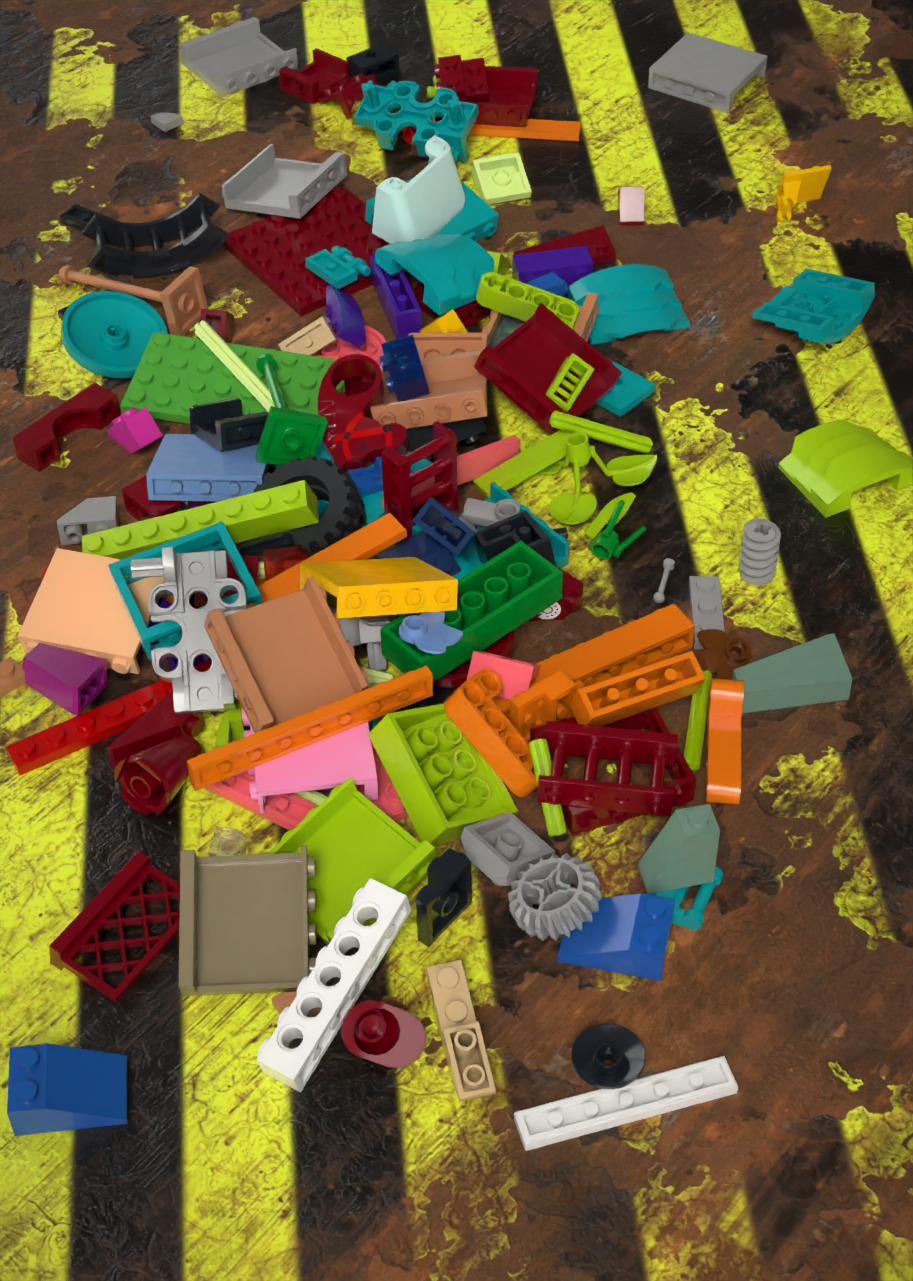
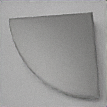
M158 113L151 115V122L164 132H167L182 125L183 117L175 113Z

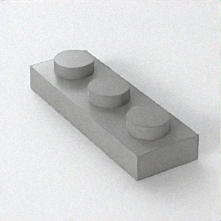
M689 576L691 620L695 626L694 649H704L698 640V632L707 629H717L725 632L719 576Z

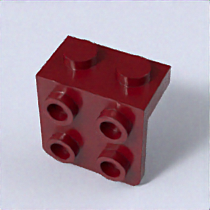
M363 73L351 79L348 77L339 81L338 86H332L323 90V95L317 98V101L321 103L337 98L346 119L354 117L364 98L361 85L369 80L373 81L374 85H377L373 74L364 77Z

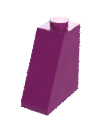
M39 643L33 650L27 653L23 659L22 668L25 671V684L71 714L79 715L107 687V659Z

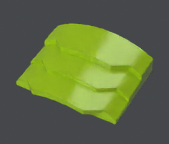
M845 420L821 424L795 437L791 453L778 463V468L825 518L848 510L850 508L852 492L882 480H886L896 491L913 485V459L905 452L897 451L889 442L883 441L872 429L859 427Z

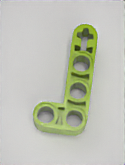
M487 272L482 275L476 293V300L480 305L525 322L534 315L540 303L545 305L572 329L579 312L578 305L570 299L494 272Z

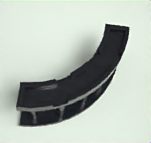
M199 193L188 205L178 212L151 222L123 223L94 214L82 230V235L96 240L97 244L96 249L87 259V266L110 275H133V278L159 277L187 269L192 266L194 261L211 255L228 238L227 232L213 225L210 217L219 209L220 205ZM200 225H202V226H201L196 232H194L192 235H190V236L188 235L189 232L193 231L194 229H196L197 227H199ZM179 238V243L162 248V243ZM107 244L123 246L124 250L108 246ZM152 245L153 250L134 251L133 247Z

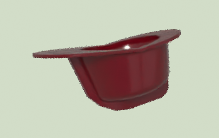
M367 1000L355 1005L345 1016L341 1029L343 1043L350 1052L358 1057L386 1067L401 1068L409 1066L420 1057L425 1048V1030L419 1019L408 1011L381 1001Z

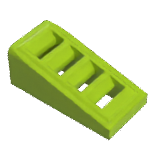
M574 353L570 354L564 360L545 395L562 410L568 412L594 371V368ZM568 370H572L579 376V378H576L574 375L568 372ZM564 377H567L569 380L575 383V385L573 386L572 384H570L568 381L564 379ZM559 384L565 386L567 389L571 391V393H567L565 390L559 387ZM557 391L567 399L566 402L557 397L554 392Z

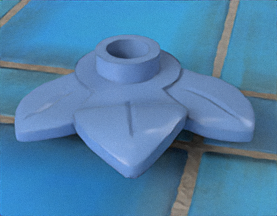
M442 611L424 612L419 616H408L403 619L402 624L399 626V636L402 640L415 644L418 649L431 654L445 653L446 646L457 643L462 638L463 631L443 624L445 612Z

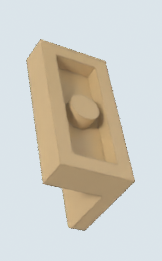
M322 316L278 345L285 352L313 356L338 339L330 327L332 323L330 319Z

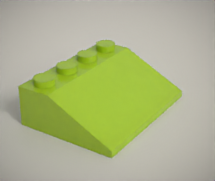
M444 703L388 713L368 733L421 842L427 840L433 846L449 843L459 839L466 826L507 812H511L513 815L519 812L501 778L445 712Z

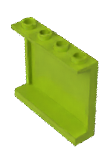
M351 777L343 784L337 785L326 800L319 806L313 807L299 825L294 829L288 830L272 850L264 853L301 852V845H307L309 857L315 856V877L309 878V890H315L316 911H310V923H316V935L327 945H329L334 937V930L338 921L342 917H346L351 910L356 892L361 887L364 888L370 878L407 895L428 875V866L437 857L436 849L427 840H424L422 843L416 840L360 793L356 788L354 779ZM377 918L367 919L363 926L373 925Z

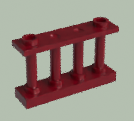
M439 421L433 423V440L407 455L400 454L392 446L381 451L385 515L391 513L407 532V537L394 545L412 536V527L417 525L412 519L413 510L425 504L430 497L452 507L458 512L457 437L451 429H447ZM434 454V463L410 475V469L413 464ZM435 476V485L411 497L413 487Z
M546 721L544 739L547 740L549 753H553L550 776L539 775L537 802L671 816L674 789L664 788L665 765H675L678 734ZM566 755L586 757L583 780L563 777ZM599 758L619 760L617 783L597 781ZM632 762L652 764L650 787L630 785Z

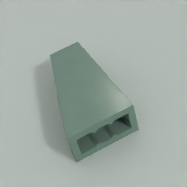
M835 633L827 634L734 669L732 680H744L742 713L849 700L853 679Z

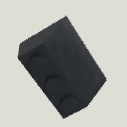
M482 417L441 423L455 433L457 442L463 440L465 445L479 440V433L487 430ZM433 425L406 429L409 452L433 440ZM430 455L424 459L431 460L433 457Z

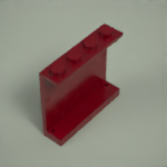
M485 66L489 99L467 102L477 104L479 114L474 124L526 127L538 90V68ZM435 117V121H440L443 119Z

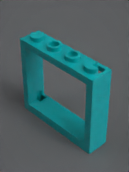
M223 521L108 565L115 587L149 660L152 659L151 650L176 646L182 639L183 632L179 624L173 621L162 622L147 628L128 587V584L144 579H132L131 560L162 558V548L173 547L175 553L217 551L224 548L245 588L247 605L253 603L256 606L263 603L261 594ZM236 593L221 600L231 604L237 601L239 594ZM155 641H158V642H159V643H157V644H155V645H152V646L150 645V643H153V642H155Z

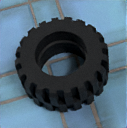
M305 457V460L295 458L291 459L289 464L284 465L281 463L275 467L276 470L270 474L268 472L262 478L264 482L261 485L257 484L253 491L254 493L305 480L316 495L317 500L329 502L328 508L319 520V523L304 529L288 530L292 534L293 545L266 554L270 560H305L363 528L362 524L366 522L363 500L350 476L346 474L341 466L333 464L331 460L320 458L319 461L316 457Z

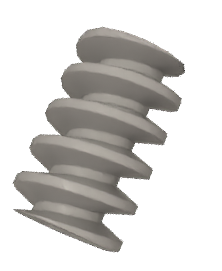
M752 519L745 523L743 528V542L739 562L740 577L750 584L763 585L772 581L775 577L781 532L776 524L769 520Z

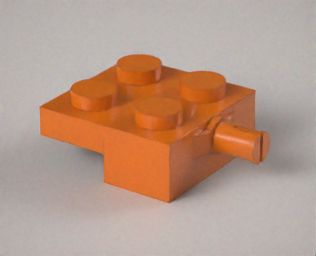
M560 670L549 677H544L536 685L524 692H519L510 700V722L529 743L531 728L545 725L546 721L556 722L575 717L569 703L577 690L584 688L585 685L580 680L574 683Z

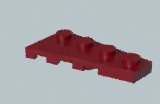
M604 225L513 252V255L587 246L593 264L616 261V251Z

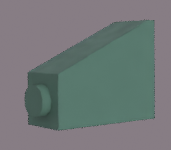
M710 804L675 810L638 863V869L647 894L714 882L720 829Z

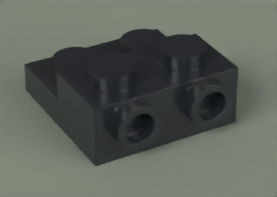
M450 847L440 857H435L429 864L427 869L428 885L418 892L415 900L418 941L427 947L472 903L471 861L464 853L455 851Z

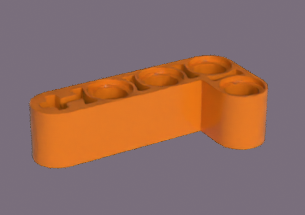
M483 669L466 680L445 700V712L511 792L518 797H528L538 788L529 743L493 702V699L503 690L502 679L495 671Z
M711 678L707 713L706 803L739 805L741 716L744 700V680Z

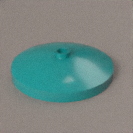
M115 291L93 292L78 298L65 311L61 326L63 345L73 360L93 373L111 378H132L153 332L168 334L162 317L153 307L135 296Z

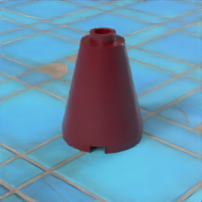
M181 734L125 757L115 767L114 773L115 782L120 780L123 788L120 791L122 798L141 814L148 815L150 812L156 813L155 815L161 814L168 808L189 777L187 760L201 754L199 743L194 738Z

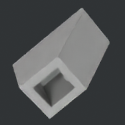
M116 496L87 498L57 520V527L61 545L82 544V536L119 527L120 515Z

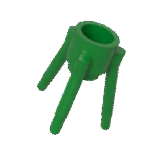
M624 500L618 502L605 530L603 531L602 528L589 545L592 553L602 560H608L612 555L618 558L626 547L646 531V527L642 526L619 545V536L612 529L625 503Z

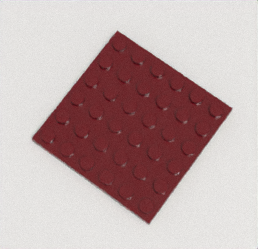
M342 186L328 192L303 217L293 218L271 215L259 221H254L247 226L227 233L228 238L222 246L297 314L303 316L326 306V287L329 284L306 268V258L324 249L332 253V248L337 245L352 252V256L363 259L367 266L370 267V256L375 255L376 249L390 243L372 233L373 224L370 225L365 220L366 204ZM371 273L367 277L357 274V280L340 289L349 294H354L372 286Z

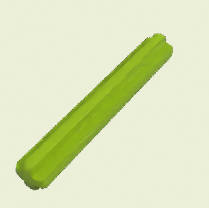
M554 411L549 420V423L554 428L571 433L582 432L589 438L641 453H649L653 446V441L649 437L559 411Z
M709 670L703 671L706 679L697 692L692 694L684 758L692 771L700 769L712 673Z

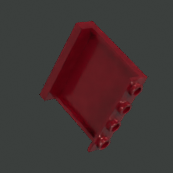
M542 303L539 304L530 319L494 348H491L489 345L484 348L474 366L477 371L551 435L560 430L552 427L549 423L554 411L580 418L614 388L622 374L614 364L609 362ZM574 353L593 367L594 371L569 411L565 412L545 394L566 357ZM568 370V372H570L576 378H579V376L572 370ZM564 377V379L568 381L570 384H572L573 386L575 385V383H573L567 377ZM559 384V387H561L567 393H571L569 389H567L562 384ZM557 391L554 392L557 397L566 402L567 399Z

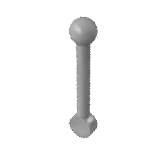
M667 558L663 561V576L658 592L653 596L656 603H662L665 600L663 593L670 570H673L675 567L673 559Z

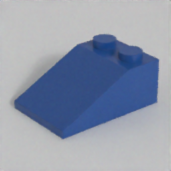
M641 893L602 898L598 902L599 911L592 913L593 922H583L582 931L578 929L572 930L570 938L565 934L562 936L557 962L662 981L673 925L675 900Z
M54 1044L10 1047L7 1114L14 1135L20 1136L128 1124L127 1055Z

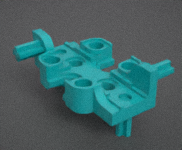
M369 80L361 85L364 98L354 115L356 125L373 129L380 147L394 150L400 129L412 126L417 129L413 136L412 144L416 145L419 156L429 157L425 153V144L435 135L449 144L455 164L457 160L467 162L469 153L466 140L479 114L477 104L459 101L454 90L443 87L437 90L430 102L419 103L421 88L420 85L412 81H400L398 83L391 81L387 87L374 85L373 81ZM434 117L443 118L438 122L432 121Z

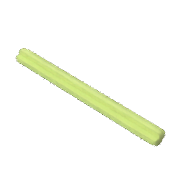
M206 321L196 323L194 328L196 329L195 333L262 406L268 412L270 406L275 407L269 388Z

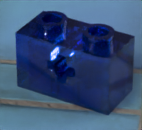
M413 335L381 344L384 355L379 356L383 372L389 371L390 374L389 377L385 378L389 393L395 392L398 402L430 394Z

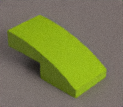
M631 492L610 501L590 523L584 533L594 539L601 529L608 524L618 502L624 500L625 503L615 523L616 525L627 513L636 495Z
M236 699L237 710H226L220 722L216 736V749L244 738L246 726H243L242 705L239 699Z

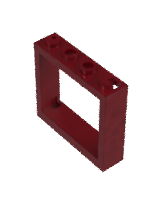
M656 707L643 711V714L638 713L602 726L631 730L645 729V731L671 734ZM575 717L556 721L578 724ZM546 724L530 729V742L536 739H544ZM677 746L675 765H665L673 781L664 783V788L674 789L673 806H682L690 801H694L696 778ZM561 805L564 820L571 835L591 832L596 828L614 823H622L628 819L645 815L644 813L588 807L576 808V806Z

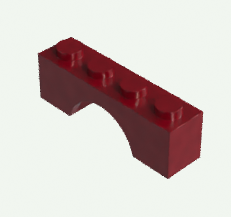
M94 382L15 435L13 441L17 458L38 472H41L60 459L58 443L65 435L85 428L102 430L112 423V420L120 416L117 395Z

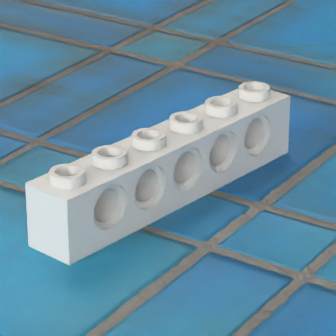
M371 878L364 888L361 887L356 892L351 910L346 917H342L338 921L331 942L319 951L315 961L316 966L309 977L306 976L301 980L297 988L296 998L290 1007H286L281 1012L276 1030L271 1038H266L258 1051V1059L256 1061L263 1072L300 1093L342 1026L345 1016L356 1003L412 911L407 895ZM377 918L373 925L363 926L367 919ZM350 948H359L358 952L352 956L344 955ZM331 978H341L336 985L325 986ZM322 1008L317 1016L306 1017L311 1009ZM293 1039H303L298 1047L293 1049L287 1048Z

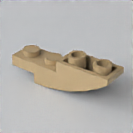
M457 960L426 967V975L434 1004L433 1011L459 1101L496 1094L479 1021H476L462 961Z

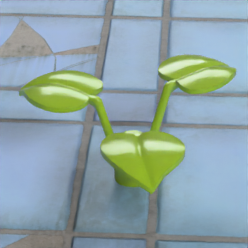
M575 432L568 435L565 439L566 456L538 473L552 475L558 473L563 466L568 467L570 462L574 465L575 495L565 493L555 497L550 502L549 512L551 517L561 524H580L589 520L597 510L595 496L591 494L580 495V467L588 464L591 455L607 477L613 476V482L620 486H634L643 483L650 476L657 462V455L622 456L609 461L606 467L596 453L595 446H589L588 436L582 432ZM530 440L528 448L535 445L538 442Z

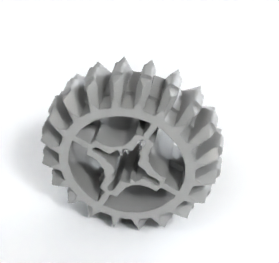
M553 852L550 859L545 860L540 856L537 864L528 863V870L526 872L518 871L519 880L511 882L512 891L508 893L509 910L518 927L525 930L530 937L537 935L542 941L549 935L557 941L561 934H565L570 938L572 930L578 929L582 931L583 922H593L592 913L599 911L598 902L602 900L600 882L592 867L588 863H584L579 856L572 858L567 852L561 858ZM571 883L577 885L578 888H571ZM532 905H539L538 910L533 909Z

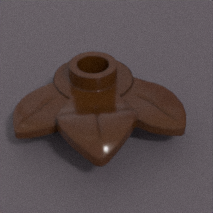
M707 629L697 633L698 640L704 650L696 656V659L703 671L709 670L712 674H716L717 679L732 680L733 670L745 666L749 662L751 649L744 639L730 638L724 631L717 629ZM736 651L740 657H735L730 652Z

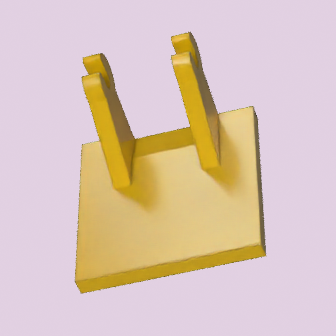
M830 165L814 166L803 170H791L783 174L773 202L775 207L778 206L776 214L778 222H783L782 216L786 217L787 222L790 221L792 208L795 207L796 203L821 198L831 172Z

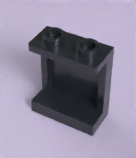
M239 398L199 404L189 408L191 433L221 451L259 444L268 416L266 411L243 415L242 401Z

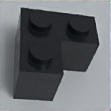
M526 510L477 530V534L474 536L479 560L482 564L522 541L556 566L550 538Z

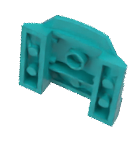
M463 234L433 235L423 240L415 239L409 242H394L376 249L375 263L389 275L406 269L425 285L423 303L438 315L475 301L482 275L487 272H493L494 265L492 256L478 243Z
M627 264L609 267L591 273L568 287V299L574 301L578 306H583L588 292L598 294L599 314L588 339L591 345L616 341V338L621 339L644 331L664 329L666 332L690 327V322L682 309V304L673 290V282L666 270L656 266Z
M805 269L793 279V285L783 287L770 302H765L752 313V318L775 323V327L796 331L801 339L832 344L846 337L865 316L875 298V283Z

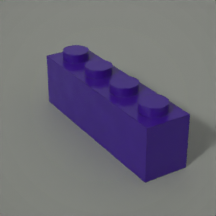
M375 255L370 256L371 282L397 341L408 340L409 333H421L419 330L422 329V311L404 271L389 275L375 263Z

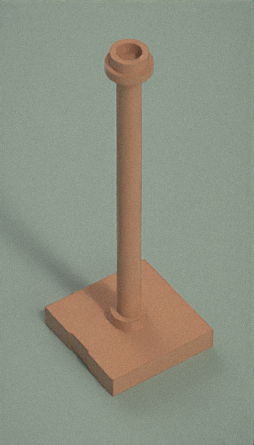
M71 265L63 266L59 271V278L65 284L70 285L75 281L162 302L169 331L172 335L183 336L200 320L201 309H208L199 268L188 267L162 292L77 272L76 268Z

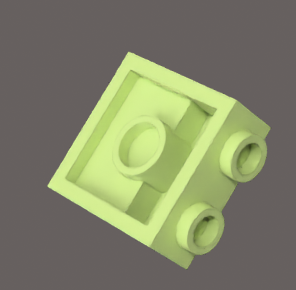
M519 152L473 160L471 173L476 189L480 191L482 199L488 205L531 197L532 191Z

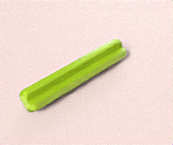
M536 739L529 742L537 786L539 775L550 776L552 762L546 739ZM541 802L548 835L550 837L564 835L567 829L561 805Z

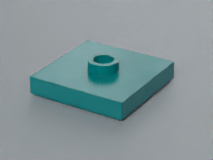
M613 362L612 364L622 374L614 388L596 404L622 417L654 393L655 384Z

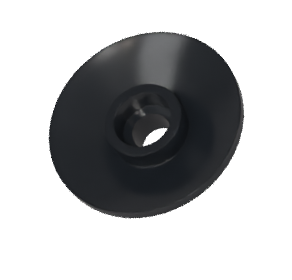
M598 1024L587 1028L579 1034L572 1046L571 1060L576 1073L588 1084L602 1089H618L631 1084L639 1077L645 1064V1050L640 1039L629 1029L616 1024ZM611 1061L613 1064H604L602 1062Z

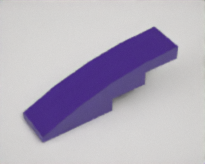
M328 284L326 287V317L332 321V328L337 330L338 338L361 347L366 340L362 312L357 301L351 294L341 289L337 290Z

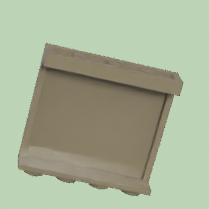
M301 845V852L207 857H197L195 850H181L179 989L183 996L297 991L301 980L306 976L309 977L316 966V957L310 958V945H316L317 935L316 923H310V911H316L315 890H309V878L315 877V856L309 857L307 845Z

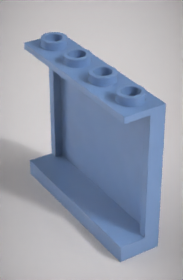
M165 434L146 473L148 500L219 502L253 493L257 484L261 485L264 482L262 478L267 474L270 464L256 461L255 455L259 444L221 451L193 434Z

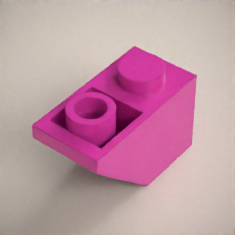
M133 407L112 420L111 422L114 426L106 430L113 440L131 454L163 436L146 407L139 411Z

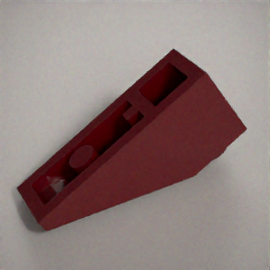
M172 689L108 746L112 768L115 769L119 762L127 756L181 734L192 738L199 735L205 727L203 712L175 714Z

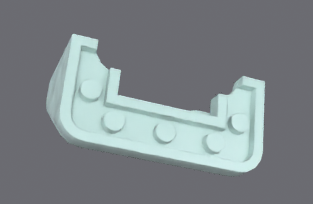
M435 135L425 144V153L429 156L428 165L409 183L397 177H391L376 187L372 233L390 244L394 242H409L415 239L423 240L436 235L464 207L465 194L451 148L445 140Z

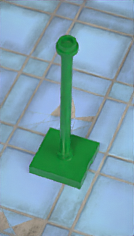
M260 355L256 361V367L265 376L275 407L270 406L255 455L256 461L272 465H279L281 463L286 465L290 463L291 459L300 458V460H305V457H316L327 425L326 416L287 409L275 374L277 362L272 355Z

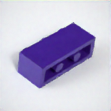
M587 246L512 255V277L514 280L527 284V282L554 272L569 287L581 278L593 273V261Z

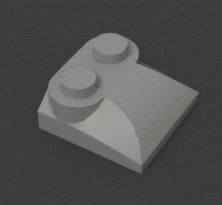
M511 812L466 826L460 837L464 847L463 853L471 863L475 864L494 884L499 886H510L511 882L518 880V871L528 870V863L535 865L539 862L540 856L547 860L550 859L553 852L555 853L554 849Z

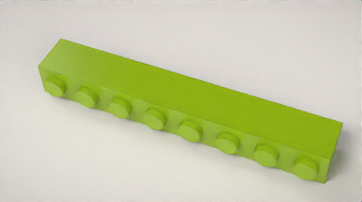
M302 480L82 536V553L122 560L223 521L235 544L319 523L317 497L306 481Z

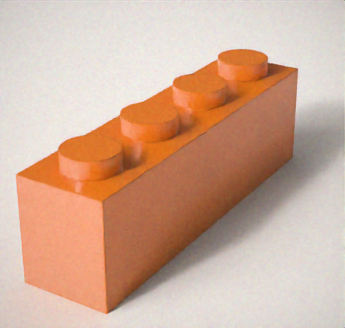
M689 651L578 689L569 706L578 724L603 726L695 694L706 677L693 651Z

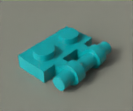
M337 245L332 248V253L324 249L305 259L306 268L337 290L357 280V274L367 277L371 273V268L367 266L363 259L355 258L352 256L351 251Z

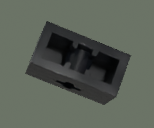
M384 43L347 57L350 79L363 73L364 77L373 74L378 83L399 74V53Z

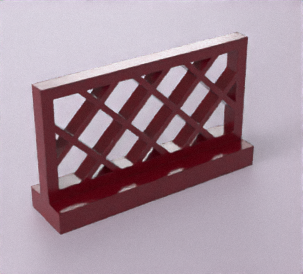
M138 851L50 944V964L59 970L65 967L117 1003L179 933L180 912L170 913L169 900L180 899V884L150 864V857ZM151 877L162 885L163 892L143 894L142 886ZM164 901L166 913L146 915L144 903ZM140 903L141 916L121 918L120 910L125 905ZM167 922L168 931L164 935L149 937L147 924ZM143 924L144 937L124 940L123 926ZM118 927L119 940L99 942L98 934L102 929ZM145 946L146 955L142 960L126 961L125 948ZM121 949L122 962L101 964L100 951ZM96 951L97 965L82 967L74 961L80 953ZM123 970L124 980L116 989L103 981L102 973Z

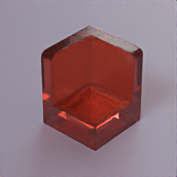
M299 546L263 550L265 581L307 559L308 550Z

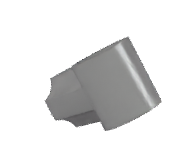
M468 498L464 506L463 516L472 524L487 527L521 513L520 504L513 499H503L497 503Z

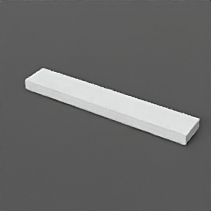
M725 1056L639 1078L622 1088L599 1089L514 1112V1121L524 1149L528 1151L737 1093L738 1085Z

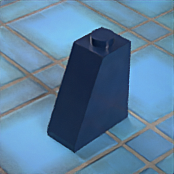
M432 497L428 499L413 519V522L458 557L477 534L474 524L452 507Z

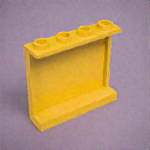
M416 557L300 563V590L304 589L307 578L314 576L318 586L321 585L327 595L332 594L337 597V618L457 610L458 579Z

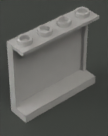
M256 17L179 44L182 64L221 97L280 76L279 69L284 66L293 70L298 69L297 49L293 48L284 52L260 33V22Z
M688 32L649 68L648 88L729 113L733 109L734 96L755 75L765 77L767 56Z
M270 144L221 186L225 208L301 218L347 176L344 153L335 152L321 164L276 158L274 145Z

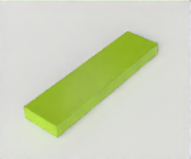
M560 429L474 479L475 488L486 499L490 498V484L493 482L503 490L511 489L566 456L565 439L572 433Z

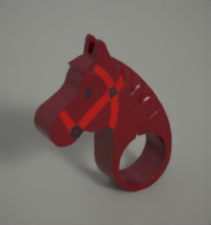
M361 354L346 355L333 362L322 379L318 393V415L326 416L327 419L323 435L325 449L333 463L341 466L346 474L348 470L369 467L372 463H375L376 457H381V451L389 446H392L396 451L407 455L409 450L407 431L403 425L398 423L381 425L379 421L372 419L371 406L380 405L384 398L382 371L375 360ZM351 376H365L375 382L368 391L358 395H350L349 397H347V394L338 393L336 389L342 380Z

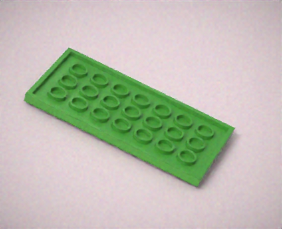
M153 332L120 404L121 414L133 407L137 411L146 407L153 419L190 424L189 408L191 406L232 398L241 399L243 415L268 412L201 339ZM227 343L267 387L265 376L258 371L256 361L262 354L272 355L277 362L275 374L286 407L289 410L318 415L317 402L322 379L331 364L337 359ZM344 380L336 387L338 393L345 394Z

